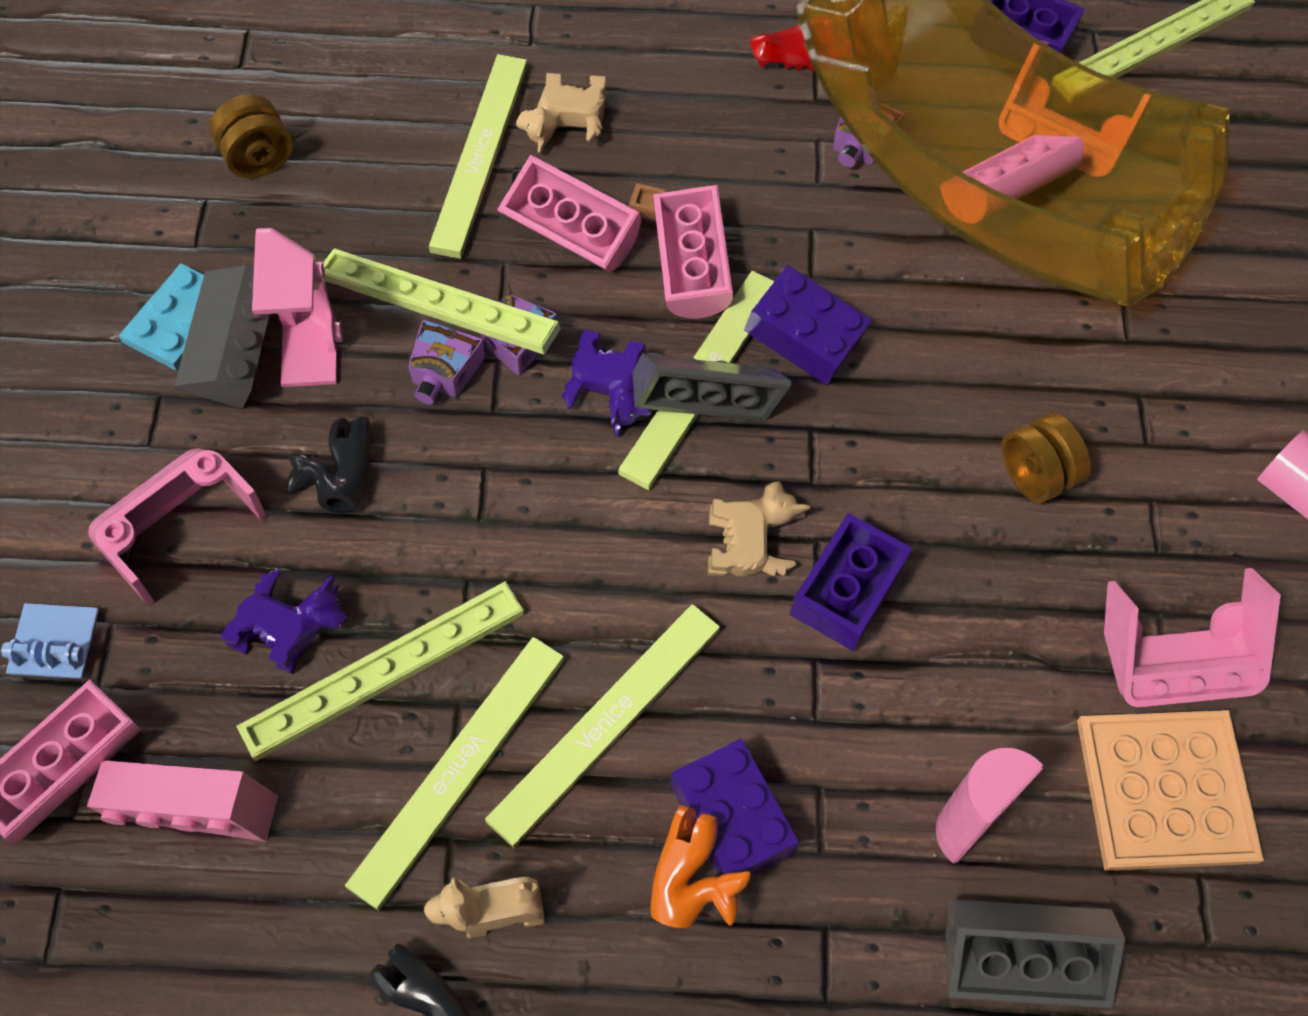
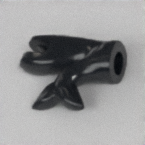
M364 416L355 417L351 422V427L345 418L334 420L329 431L328 445L337 469L336 474L325 464L317 460H313L301 453L291 452L289 459L293 469L287 479V492L293 493L310 481H314L317 490V501L323 509L339 514L354 511L359 504L367 479L371 437L370 420Z
M397 943L388 951V955L407 979L402 983L388 968L381 964H377L369 974L378 992L397 1006L424 1014L425 1016H472L450 986L426 963L400 943Z

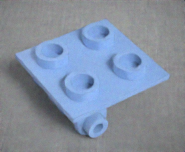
M24 603L15 639H12L10 643L5 642L2 646V657L9 660L6 674L82 679L99 609L93 607Z

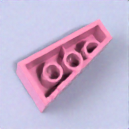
M103 761L100 764L87 807L102 814V821L115 825H125L126 821H131L148 828L164 826L188 832L197 831L266 842L278 795L241 771Z

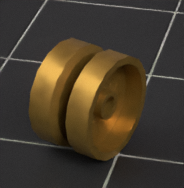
M255 94L240 95L221 105L210 119L209 132L217 149L221 152L228 169L236 176L250 179L273 173L285 164L292 153L293 141L291 134L281 121L274 105L266 97Z
M1053 412L1032 421L1029 426L1020 427L1006 434L1001 442L1002 458L1011 480L1025 497L1035 503H1043L1060 495L1062 490L1071 489L1085 482L1090 475L1091 462L1087 447L1072 423L1062 415Z

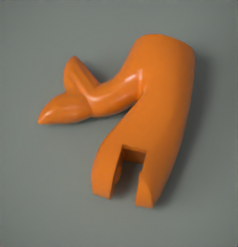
M680 805L674 815L656 868L651 896V917L670 927L690 928L694 925L704 906L708 902L713 901L726 923L731 926L735 922L738 913L737 894L747 886L751 873L747 871L711 876L689 885L690 878L709 858L715 846L718 834V820L713 815L703 813L696 821L695 809Z

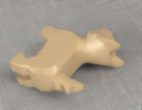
M547 73L546 86L537 108L521 112L516 121V126L519 129L525 130L529 138L538 143V153L543 152L546 143L552 138L558 126L586 128V140H593L601 135V122L604 118L606 104L605 76H590V85L592 86L583 90L582 87L562 85L561 74Z
M779 481L766 485L764 494L760 499L723 502L722 500L714 499L709 510V525L725 529L723 532L725 537L723 543L727 544L726 553L712 548L711 556L708 557V575L724 576L730 573L735 576L745 577L761 571L775 576V573L782 576L786 575V570L796 566V563L792 560L778 559L767 555V528L781 526L792 520L804 518V511L809 510L810 505L797 504L795 497L786 494L782 483Z
M454 877L442 889L441 893L429 899L424 907L425 915L432 923L450 925L458 931H464L468 939L486 936L488 930L502 928L514 923H524L525 928L545 923L540 888L537 880L530 877L513 878L476 887H469L463 881Z

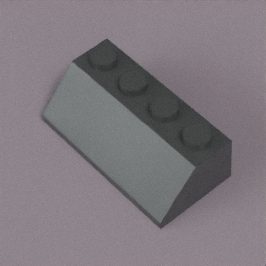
M243 265L205 271L173 389L243 409L252 389L270 315L253 314L252 312L253 267Z
M642 353L632 372L635 408L766 421L791 387L790 379L774 368L760 367L756 364H732L722 360L705 361L696 360L693 357H670L659 353Z
M950 899L945 933L948 998L1113 1008L1125 937L1111 909Z

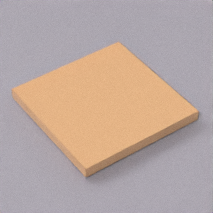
M1229 710L1080 716L1078 718L1077 724L1104 871L1259 864L1264 861Z

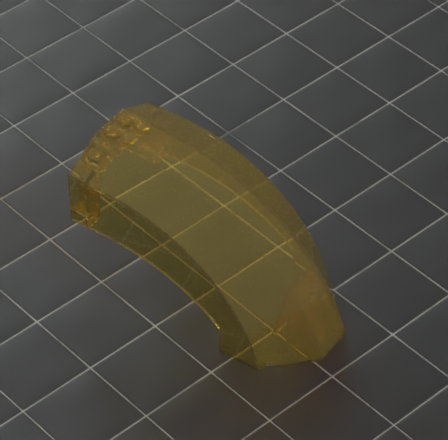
M802 0L796 6V12L811 64L827 96L846 126L878 166L914 202L941 224L972 245L1032 276L1126 307L1161 289L1194 247L1227 180L1230 108L1156 92L1096 72L1062 55L1033 37L1003 14L989 0ZM1033 135L1075 136L1083 139V158L1076 169L1018 200L962 173Z

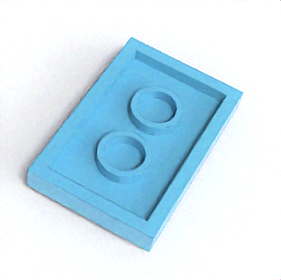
M180 263L119 334L122 343L177 371L180 366L204 275Z

